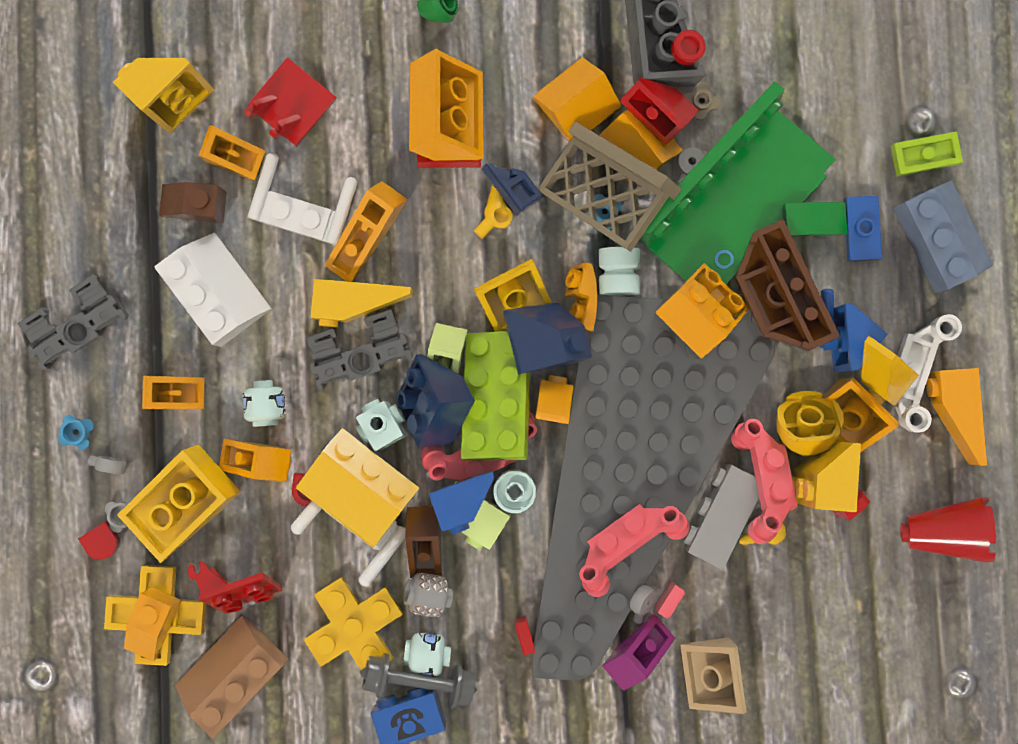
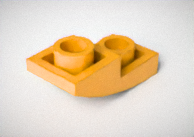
M585 262L573 266L568 272L565 280L567 286L565 296L576 300L569 313L585 326L586 333L593 332L596 321L597 284L593 265Z

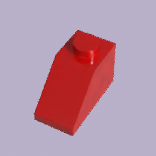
M640 78L620 100L665 146L699 111L677 88L645 78Z

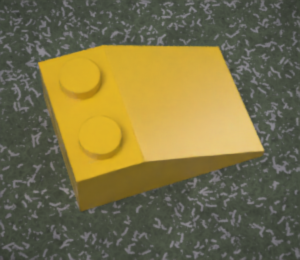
M198 444L182 450L117 515L161 563L218 515L241 493V490Z

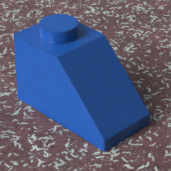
M493 470L429 493L442 532L450 529L452 535L470 528L469 522L474 521L495 477Z

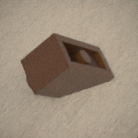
M192 182L163 184L159 216L223 223L227 192L218 185Z
M433 506L407 507L405 541L410 578H413L417 573L442 576L441 528Z

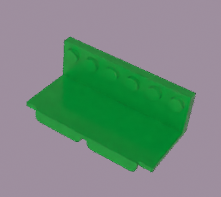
M775 81L678 184L681 191L675 200L668 197L639 239L646 248L684 281L705 263L710 269L717 272L721 280L728 285L737 274L752 234L757 230L783 220L784 204L804 203L826 179L825 171L836 160L779 111L783 105L780 100L785 89ZM720 250H728L734 256L733 264L726 269L719 268L715 263V255ZM722 253L718 257V262L724 266L728 265L731 261L727 253Z

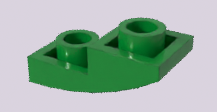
M806 202L783 205L784 221L792 237H823L848 234L845 202Z

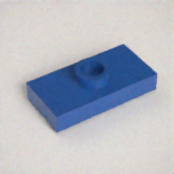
M878 195L844 198L848 233L846 235L847 262L882 259Z

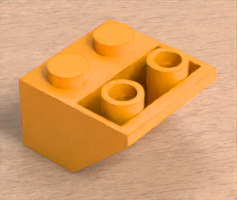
M703 263L655 313L702 359L729 335L747 313L749 307L744 303L740 295L733 292L721 280L717 272Z

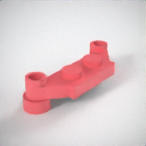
M530 407L528 440L534 437L537 432L535 416ZM440 445L426 446L420 453L423 468L428 471L430 478L433 480L447 478L463 481L491 470L494 472L517 461H464L461 459V450L446 455L444 448Z
M749 419L745 423L739 424L732 431L731 442L737 449L741 451L750 450L762 513L750 522L748 534L755 543L766 544L776 537L788 512L794 510L798 505L786 445L778 444L763 429V425L759 420Z
M639 504L587 541L590 549L585 565L579 573L583 588L593 597L605 595L610 588V579L606 575L609 569L661 532H665L667 537L673 540L684 538L690 529L686 516L674 506L643 508Z

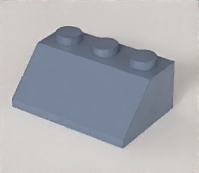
M952 180L893 208L934 293L951 289L978 276L993 266Z

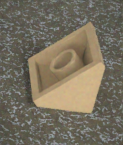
M729 637L681 644L689 709L738 714L746 713L737 645Z

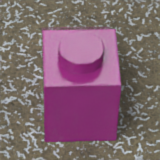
M654 614L615 648L602 667L624 691L649 677L676 638Z

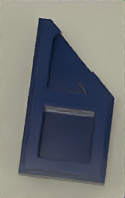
M489 162L482 167V171L516 216L542 199L543 195L525 171L514 168L508 170L496 167L493 163Z

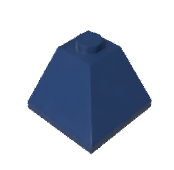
M559 303L503 311L518 375L570 366L592 358L585 326Z

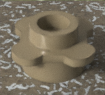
M707 82L699 83L697 89L693 92L684 94L699 110L694 116L697 120L705 119L711 110H717L721 105L720 98L713 95ZM699 99H704L705 103H699Z

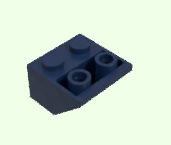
M416 354L411 367L407 371L406 378L396 395L397 406L402 411L408 430L413 434L418 447L453 444L475 402L462 376L422 354Z

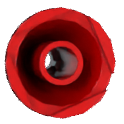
M979 497L906 516V523H900L901 541L907 542L909 549L983 563L994 562L996 552L989 553V544L996 543V530L992 506H986L989 498Z

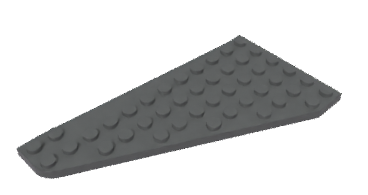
M597 295V313L593 332L586 333L592 358L578 362L534 637L536 652L533 653L532 678L581 680L591 675L600 665L631 610L630 601L639 587L646 584L671 539L667 537L665 532H661L609 569L606 575L610 579V588L601 597L589 595L583 588L582 580L580 579L579 573L585 565L590 549L587 541L639 504L643 508L674 506L685 515L775 357V340L762 337L750 309L729 335L701 359L655 313L667 299Z

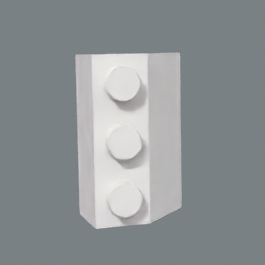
M216 233L180 247L154 266L212 345L222 347L272 310Z

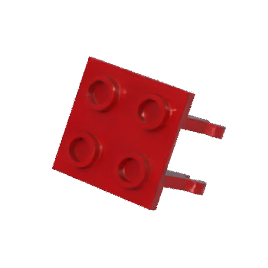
M287 57L249 102L244 114L249 119L255 116L262 118L273 127L269 132L270 136L274 139L280 136L285 137L297 147L337 98Z
M199 561V573H196L194 565L190 564L188 567L189 577L197 582L201 591L199 594L200 601L221 612L224 611L225 614L237 612L243 609V604L252 601L255 603L269 601L274 598L273 594L283 591L281 584L263 572L228 583L220 576L216 569L212 567L209 569L208 565L202 561Z

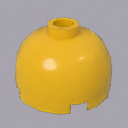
M799 391L787 396L786 401L779 405L776 416L777 434L782 443L792 452L803 456H815L829 450L837 442L844 424L843 411L835 400L832 399L831 403L824 401L825 399L822 398L823 394L817 391Z

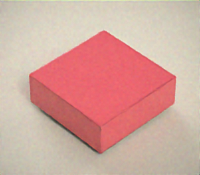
M670 581L654 606L655 610L665 618H670L683 598L685 591L679 585Z

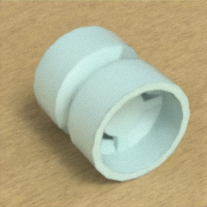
M624 247L599 249V267L604 270V274L599 276V295H640V276L634 273L635 270L640 268V249L634 247L631 252Z
M509 469L502 472L496 479L494 498L502 510L509 513H521L533 504L536 497V487L531 476L525 471Z

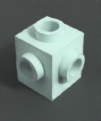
M376 399L361 408L363 413L356 417L360 424L356 426L360 437L365 443L370 442L374 451H382L408 436L402 425L405 418L396 404L392 406L390 402L383 401L380 403ZM380 419H382L383 426L381 428L379 427Z

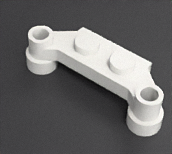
M954 315L939 316L918 332L904 334L897 356L919 376L898 401L895 408L899 416L898 421L900 425L910 432H924L931 425L932 418L929 411L920 407L919 403L939 343L956 339L962 331V324ZM941 325H942L943 328H944L943 333H942L941 330H940V326H941ZM911 415L914 417L913 424L910 422Z

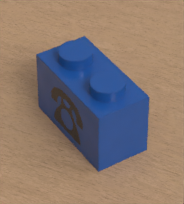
M413 687L407 691L408 695L396 698L393 694L378 699L376 701L377 705L373 706L370 714L380 744H406L445 731L447 722L437 691Z

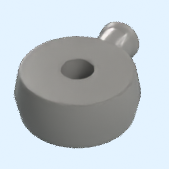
M694 147L686 148L677 156L676 164L681 173L677 181L678 184L705 156L700 149ZM688 160H693L694 165H690Z
M94 455L88 459V464L95 466V470L101 472L124 474L126 470L125 460L104 456L96 457Z
M642 585L634 593L630 601V609L634 612L633 622L641 624L644 615L653 607L657 597V593L653 588Z

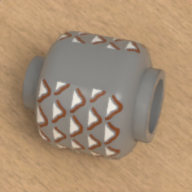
M417 573L412 579L407 580L403 603L408 605L409 611L412 614L439 617L445 608H450L453 600V589L448 588L445 577Z

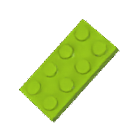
M508 331L467 333L464 381L475 402L462 425L461 459L464 461L528 460L530 373L518 375Z

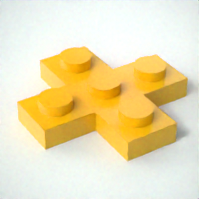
M141 566L139 595L141 592L153 587L175 597L177 566ZM107 596L104 629L126 631L127 622L139 596ZM180 599L182 601L156 660L152 661L135 653L134 664L163 666L170 664L172 633L202 635L205 630L206 603L200 600Z
M342 576L314 594L330 620L329 623L304 638L306 645L320 667L347 650L360 670L365 667L368 656L380 657L387 653L389 654V662L393 659L378 630L402 616L403 611L387 586L359 603Z

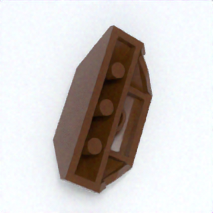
M784 219L755 231L749 241L735 280L762 337L808 351L839 338L840 335Z

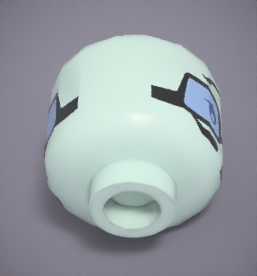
M273 380L254 381L253 388L246 389L243 392L244 418L252 422L253 427L278 425V420L283 419L286 415L284 390L280 387H273Z
M415 633L412 636V640H406L404 666H409L410 673L438 677L442 673L443 666L449 667L451 647L445 646V639L442 635Z

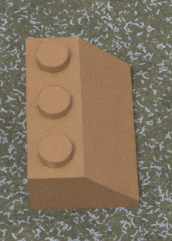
M242 615L174 686L189 717L213 739L289 659Z

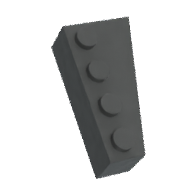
M625 0L633 83L635 84L640 78H645L671 87L696 86L706 76L703 65H700L699 61L693 65H682L674 59L671 53L673 40L680 32L688 30L684 21L686 17L682 6L679 7L678 1Z

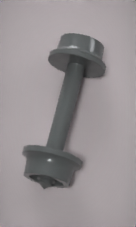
M384 653L380 657L368 656L365 667L360 671L363 677L362 690L374 692L377 698L382 697L386 683L448 692V707L455 709L456 706H470L473 695L477 691L475 687V673L463 670L461 665H455L451 679L388 670L389 654Z

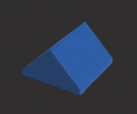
M844 304L834 308V324L839 331L840 337L837 349L831 350L833 373L858 370L863 365L864 341L867 337L870 336L881 343L888 335L853 304Z

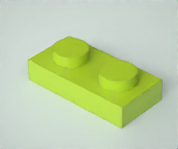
M957 131L898 142L890 146L896 177L956 166L963 163Z

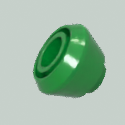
M418 0L417 8L420 15L430 22L449 23L454 20L457 14L458 1Z

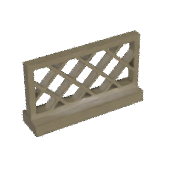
M575 121L568 131L573 136L538 190L631 252L668 197L675 200L681 188L666 175ZM579 148L583 151L584 163L571 167V158ZM605 164L607 176L593 181L592 168ZM585 171L586 183L573 187L572 174ZM565 177L566 190L556 193L551 192L550 189L557 179ZM626 178L629 179L630 191L616 195L614 182ZM608 185L609 197L595 201L594 188ZM587 191L588 204L575 207L574 195ZM648 193L656 196L648 208L639 210L638 196ZM631 199L632 212L618 216L617 203ZM610 206L611 219L597 222L596 209ZM633 220L634 229L627 239L624 240L620 237L619 224Z

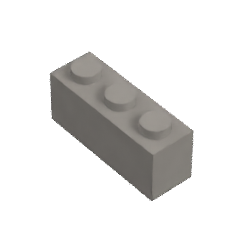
M725 464L724 468L719 467L711 482L714 488L710 496H704L697 509V513L700 516L695 526L690 525L688 534L682 540V542L686 543L683 548L685 551L721 570L724 569L759 499L755 476L730 464Z

